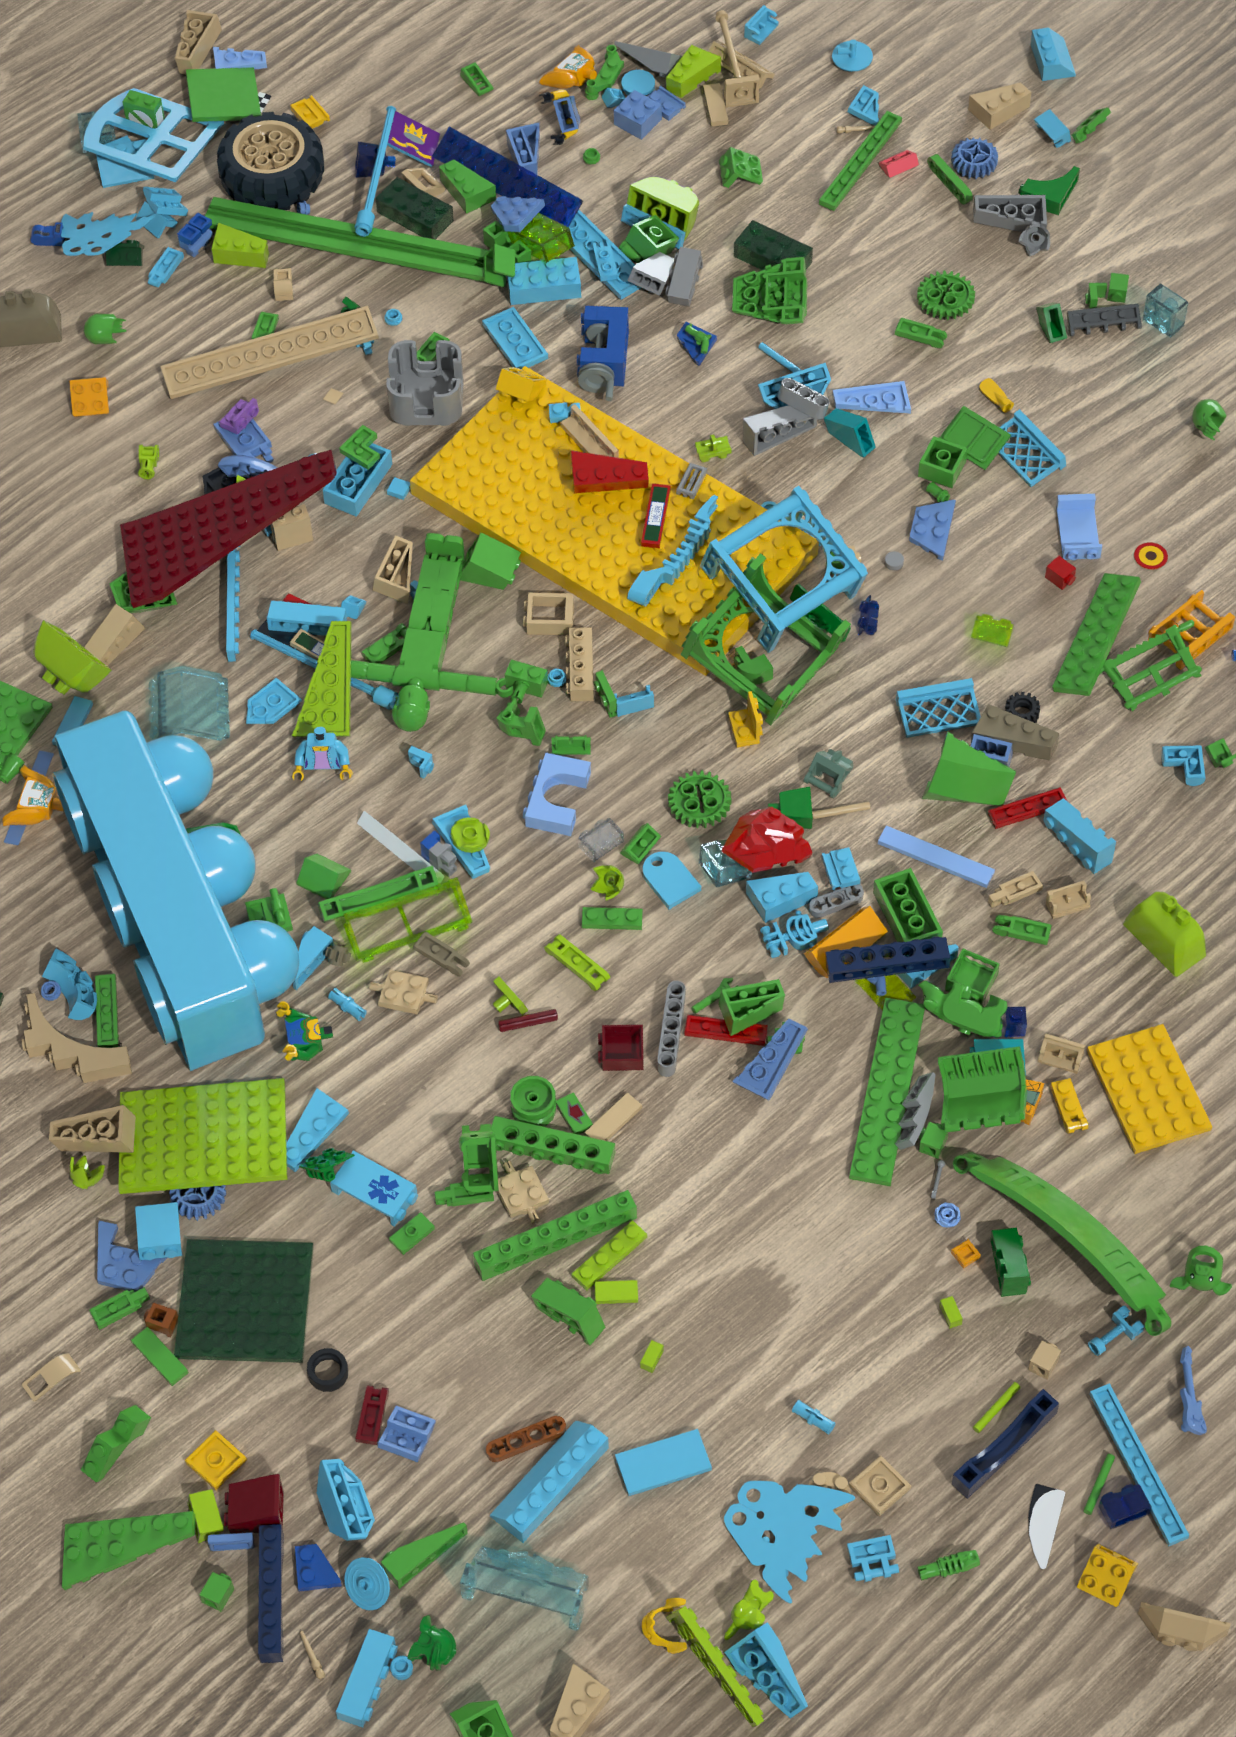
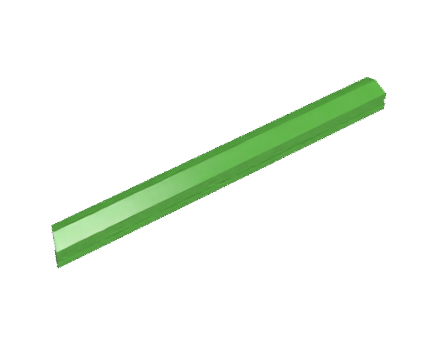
M213 197L205 215L212 220L211 229L217 230L218 223L262 239L484 282V254L488 251L487 249L378 228H372V232L368 236L363 237L356 233L355 224L218 197Z

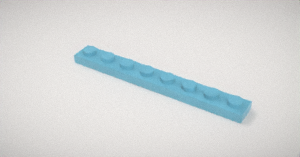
M237 548L227 554L226 652L228 662L236 661V654H239V642H236V638H240L239 627H236V623H240V615L237 612V608H240V598L237 596V593L240 592V582L237 581V577H240V566H237V562H240V551H237Z
M1110 1383L1090 1391L1089 1395L1168 1547L1188 1539L1189 1533Z

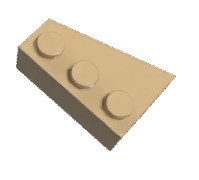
M573 1664L551 1725L550 1737H581L610 1700V1690L575 1664Z

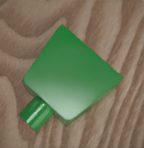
M810 787L780 792L779 803L768 804V807L778 809L801 827L812 829L813 815Z

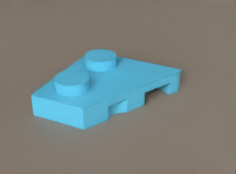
M863 85L847 112L876 126L879 122V93Z

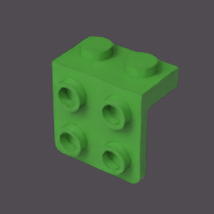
M730 147L720 157L719 165L723 186L729 188L738 177L759 185L763 182L760 159L757 156Z

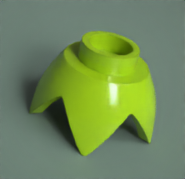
M612 865L593 868L599 878L592 885L591 890L606 894L605 901L617 896L624 886L622 872Z
M85 1155L75 1165L74 1157L71 1156L69 1171L70 1177L73 1179L72 1183L75 1186L88 1189L89 1186H94L102 1179L105 1165H100L90 1171Z

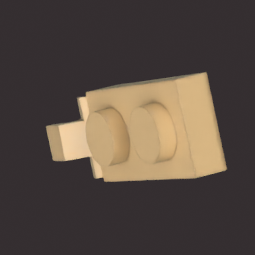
M1031 871L999 885L995 893L989 895L988 903L992 908L1003 904V906L1009 905L1043 890V885L1034 871Z

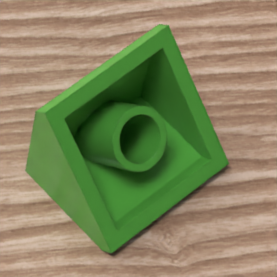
M314 854L305 857L296 884L325 899H330L334 897L351 873V869L322 855Z

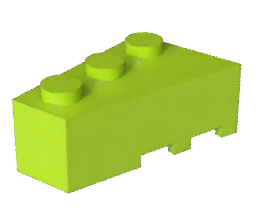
M691 45L666 77V90L682 98L697 88L699 83L702 81L706 82L711 75L721 72V56Z
M218 223L212 245L214 263L266 268L269 257L267 240Z

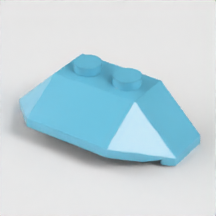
M822 363L760 383L758 387L763 402L777 409L788 406V404L779 400L777 396L783 379H794L823 395L831 381V377L826 363Z
M341 1459L321 1460L316 1493L329 1531L347 1541L366 1539L375 1519L361 1480L349 1468L344 1466V1462Z

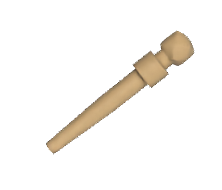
M838 126L837 133L872 130L875 126Z
M299 1632L312 1662L311 1666L316 1671V1677L318 1679L324 1678L325 1672L321 1669L320 1661L317 1660L304 1632Z

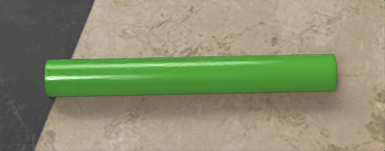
M1107 1454L1083 1510L1088 1515H1091L1114 1462L1115 1456L1112 1454Z

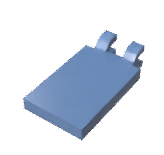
M254 419L239 434L221 428L219 422L213 424L216 432L234 455L255 458L262 454L266 462L274 461L271 456V441Z

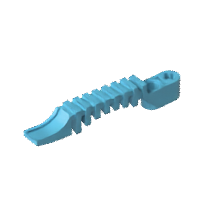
M713 495L695 515L698 521L690 519V527L687 529L688 534L684 537L686 542L682 541V549H676L677 555H670L671 562L664 559L662 562L664 567L650 571H641L628 592V600L646 607L661 583L673 585L674 578H679L680 572L683 573L685 570V565L688 566L690 559L694 558L695 552L698 553L699 546H703L704 539L707 540L709 538V533L711 532V521L709 518L718 507L716 505L718 496Z

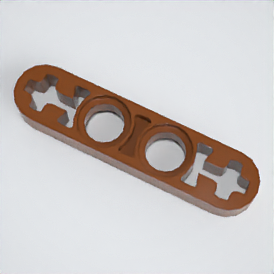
M552 1416L492 1440L486 1446L487 1458L492 1462H500L558 1439L566 1432V1422L560 1416ZM556 1423L560 1426V1430L556 1431L553 1428V1424ZM544 1427H547L549 1435H546ZM538 1430L542 1433V1437L537 1440L530 1437L531 1432ZM518 1438L522 1441V1445L514 1448L510 1445L511 1440ZM503 1443H506V1445H507V1449H508L507 1452H506V1449L504 1448V1444H503ZM496 1447V1449L499 1450V1454L496 1455L492 1451V1448Z

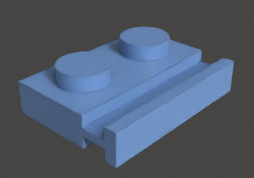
M662 86L647 96L662 104V117L668 121L676 116L682 108H686L684 101Z

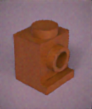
M153 1302L151 1308L145 1312L144 1321L149 1329L166 1334L167 1337L171 1338L179 1321L177 1310Z

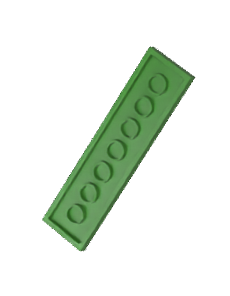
M1104 573L1052 686L1054 692L1090 696L1140 586V577Z

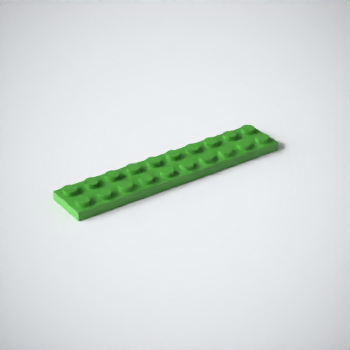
M885 997L849 1179L891 1186L898 1150L895 1143L900 1137L902 1130L899 1122L903 1118L906 1109L902 1103L909 1094L925 1012L924 1004Z

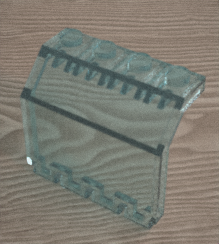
M179 666L157 672L155 677L150 680L149 690L151 691L149 706H151L149 721L151 722L149 736L152 740L179 733L218 741L230 737L228 679L222 677V674Z

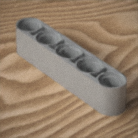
M672 981L667 987L658 1051V1072L664 1077L672 1076L677 1066L686 1000L685 985L681 981Z

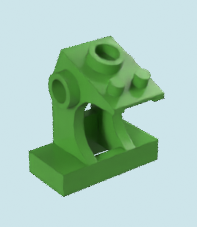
M514 699L511 703L509 702L507 707L496 718L500 730L509 736L530 739L532 745L540 746L546 730L538 707L530 706L527 716L519 717L520 709L518 708L517 700Z

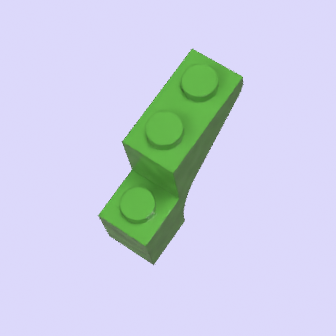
M136 1405L120 1411L113 1428L96 1436L81 1471L96 1483L101 1481L124 1449L133 1440L144 1434L151 1417Z

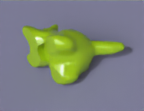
M752 1580L743 1599L736 1603L731 1611L733 1622L726 1631L724 1639L729 1640L740 1628L755 1630L761 1627L765 1621V1616L761 1612L773 1600V1592H763L759 1587L758 1581Z

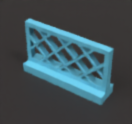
M1020 409L1014 413L1012 419L999 427L1006 432L1012 425L1018 428L1017 433L1008 432L1011 434V437H1017L1016 444L1005 443L998 454L1030 487L1037 484L1056 469L1062 470L1066 467L1065 455ZM1019 438H1028L1029 444H1019ZM1005 448H1015L1014 455L1006 454L1004 452ZM1018 449H1028V454L1017 455ZM1031 449L1039 450L1041 452L1040 456H1030ZM1016 460H1027L1026 467L1017 466ZM1029 460L1040 461L1039 467H1028ZM1042 461H1050L1053 464L1049 468H1041ZM1028 471L1038 472V476L1031 480L1027 473Z
M972 678L897 691L895 700L899 707L906 738L976 726L981 716L973 689L974 683ZM970 694L971 702L969 705L959 700L961 696ZM948 698L953 701V704L950 708H947L941 704V701ZM924 702H931L935 705L931 712L921 707ZM956 703L965 708L962 715L952 711ZM911 705L916 710L910 715L905 712L904 706ZM937 707L946 711L942 719L933 714ZM919 710L928 715L924 722L914 717ZM967 711L975 714L976 720L969 721L964 718V715ZM951 714L958 720L956 723L950 724L945 719ZM930 717L940 722L937 727H930L926 724ZM911 721H914L920 725V728L910 731L908 725Z

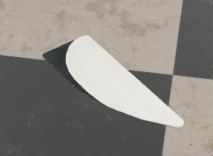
M1036 1484L1028 1517L1029 1536L1038 1564L1041 1569H1045L1065 1492Z

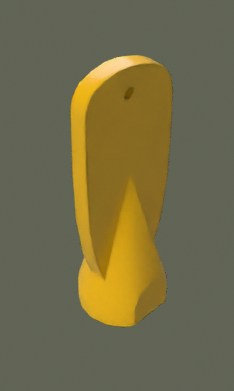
M991 378L984 379L980 383V391L990 401L998 405L1004 413L1012 410L1014 403L1007 398L1004 391Z

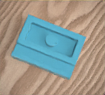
M849 847L830 851L828 854L822 853L821 858L832 890H835L837 887L844 888L860 884V877Z

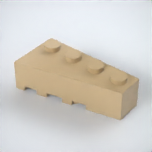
M124 1105L52 1121L50 1122L49 1141L60 1151L133 1153L136 1116Z

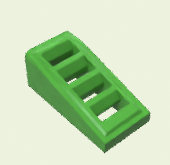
M476 62L461 69L460 76L478 96L494 89Z

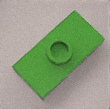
M420 1212L389 1237V1241L404 1255L435 1230V1226Z

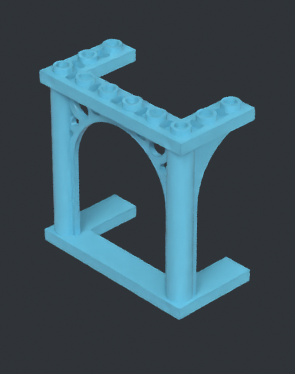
M800 486L795 487L789 497L719 542L717 539L711 541L700 564V567L711 580L717 577L721 568L758 615L764 625L757 640L767 653L775 649L786 627L833 596L844 592L849 599L855 597L868 575L865 565L857 560L853 550L846 546L842 536L835 532L831 522L824 518L819 507L813 504L809 499L808 493L802 490ZM804 515V516H805V521L802 522V523H799L800 520H801V518H802V516ZM809 522L813 528H810L807 523ZM780 526L797 527L810 533L822 546L827 562L826 572L822 581L814 589L775 614L729 555L772 528ZM833 561H840L844 568L836 569L831 563ZM831 572L835 574L833 578L830 576Z

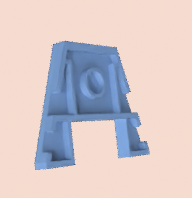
M99 1220L98 1284L125 1291L134 1290L136 1292L142 1289L155 1274V1270L160 1263H163L166 1258L140 1260L137 1250L112 1245L118 1230L117 1224Z

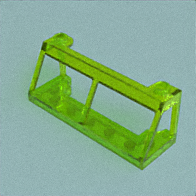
M458 877L387 902L359 909L357 913L353 911L344 913L341 917L356 960H362L363 963L374 960L373 956L417 942L424 932L432 936L455 929L461 932L469 929L468 925L473 923ZM452 890L464 918L413 934L402 907ZM398 908L409 936L360 952L351 923Z

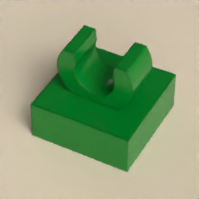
M345 297L342 303L346 307L341 310V313L361 307L353 300Z

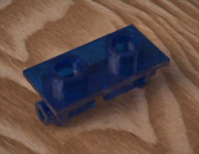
M869 595L859 606L861 613L857 623L859 627L858 635H861L863 631L867 632L868 635H874L877 632L878 620L876 619L878 618L879 604L875 600L871 601V595Z

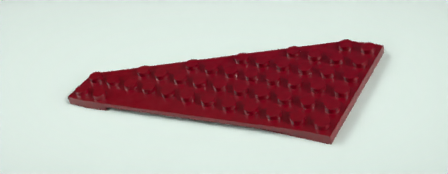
M332 450L303 457L295 462L143 518L120 524L130 600L133 608L163 600L332 482L337 474Z

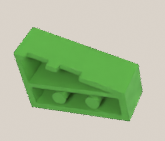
M456 160L439 166L441 183L466 214L496 200V185Z
M546 1278L531 1295L537 1309L555 1322L559 1323L562 1321L570 1326L569 1331L572 1334L578 1332L584 1336L585 1343L589 1346L606 1328L596 1307L597 1304L593 1299L581 1296L575 1289L570 1290L557 1280L553 1281Z

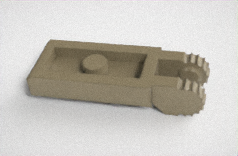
M424 932L413 946L415 951L444 969H448L458 977L462 975L463 971L452 963L453 960L463 967H468L470 964L469 960L460 955L457 950L427 932Z

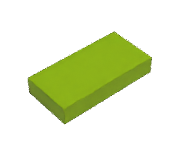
M637 1280L595 1282L596 1304L638 1303Z

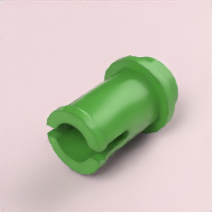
M931 482L926 488V492L934 496L938 503L948 501L950 498L949 492L943 490L934 482Z

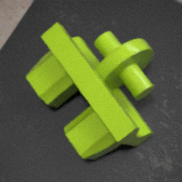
M713 434L710 435L709 440L695 442V448L701 462H708L711 457L716 456L720 459L727 458V455L732 453L727 436L715 438Z

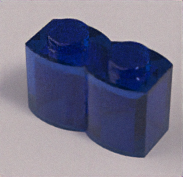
M1133 1484L1126 1485L1118 1493L1108 1492L1101 1497L1099 1502V1508L1110 1529L1150 1514L1152 1508L1140 1484L1134 1486Z

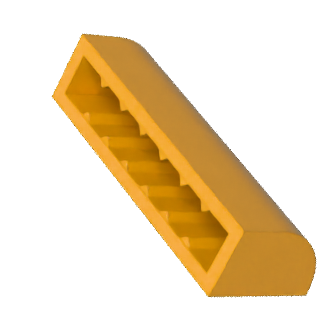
M871 906L863 907L806 951L804 955L819 974L828 978L825 963L826 952L834 949L845 950L852 947H869L888 931Z

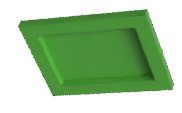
M963 405L939 438L968 448L967 460L986 470L1011 437V434Z

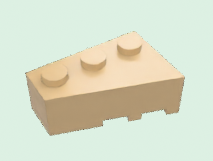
M1020 82L969 96L968 110L991 130L1029 108L1032 92Z
M398 536L394 537L374 578L373 591L408 604L413 542Z
M115 604L84 648L108 666L145 627L131 613Z

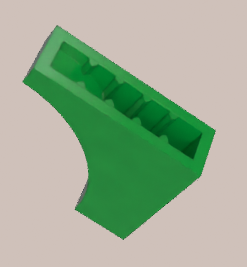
M1073 166L1067 174L1054 180L1039 181L1028 178L1025 184H1021L1018 194L1045 195L1046 212L1059 215L1079 180L1080 168Z

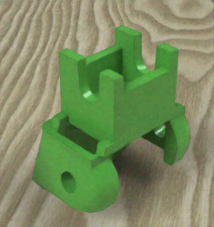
M480 1124L479 1131H470L469 1125L462 1126V1135L458 1143L459 1149L463 1152L464 1173L461 1176L463 1187L467 1191L474 1193L499 1191L495 1132L491 1130V1124ZM489 1167L488 1174L469 1175L468 1169Z

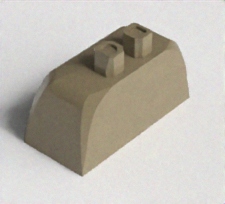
M26 289L22 291V294L6 291L5 295L0 297V347L54 343L62 340L61 313L56 303L49 296L42 293H33L31 289Z

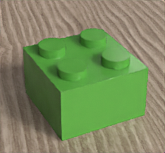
M654 215L633 224L625 240L645 260L658 252L666 255L671 254L679 237Z
M933 436L919 462L918 477L953 488L966 463L968 448Z

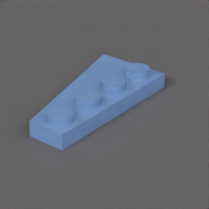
M788 1019L772 1036V1040L758 1052L759 1054L751 1063L749 1062L744 1068L745 1070L732 1082L769 1101L808 1028Z

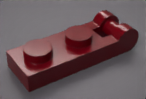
M367 1385L355 1438L356 1442L378 1445L386 1402L389 1396V1388L382 1387V1389H376L374 1386ZM377 1397L379 1401L372 1400V1398Z

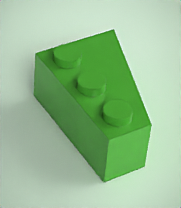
M779 979L722 989L718 1005L730 1036L781 1011L785 993Z

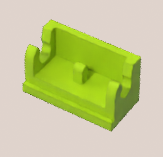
M213 1489L189 1494L187 1506L189 1512L193 1511L195 1513V1534L198 1543L207 1541L208 1535H219V1532H222L224 1528Z

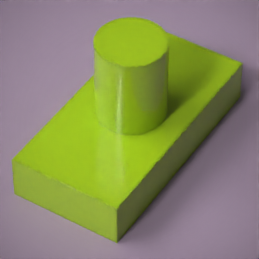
M498 976L493 982L503 995L493 1003V1006L501 1013L512 1003L521 1015H524L528 1011L527 1007Z

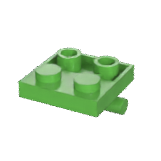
M276 888L269 890L271 897L245 902L249 921H269L279 925L287 932L293 930L284 893L278 895Z

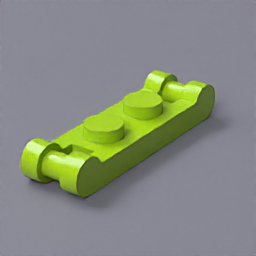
M560 934L554 938L552 943H548L544 947L550 956L555 957L575 973L593 991H597L603 982H607L610 979L607 971ZM594 973L598 975L596 978L592 977Z

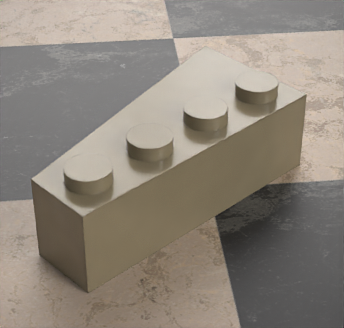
M988 704L972 732L971 743L973 735L976 734L1012 743L1013 754L1014 752L1024 753V756L1050 760L1057 748L1059 733Z

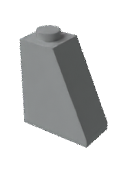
M658 252L634 265L627 281L660 296L674 265V258Z

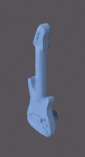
M1187 1346L1182 1349L1180 1359L1185 1381V1388L1180 1390L1184 1407L1181 1429L1183 1432L1190 1431L1196 1435H1203L1207 1432V1427L1201 1411L1202 1402L1201 1400L1196 1402L1191 1368L1192 1349Z

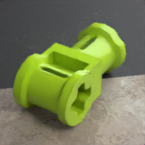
M140 444L139 463L141 469L138 470V475L146 480L152 479L155 475L153 468L157 467V461H159V445L143 446V444Z

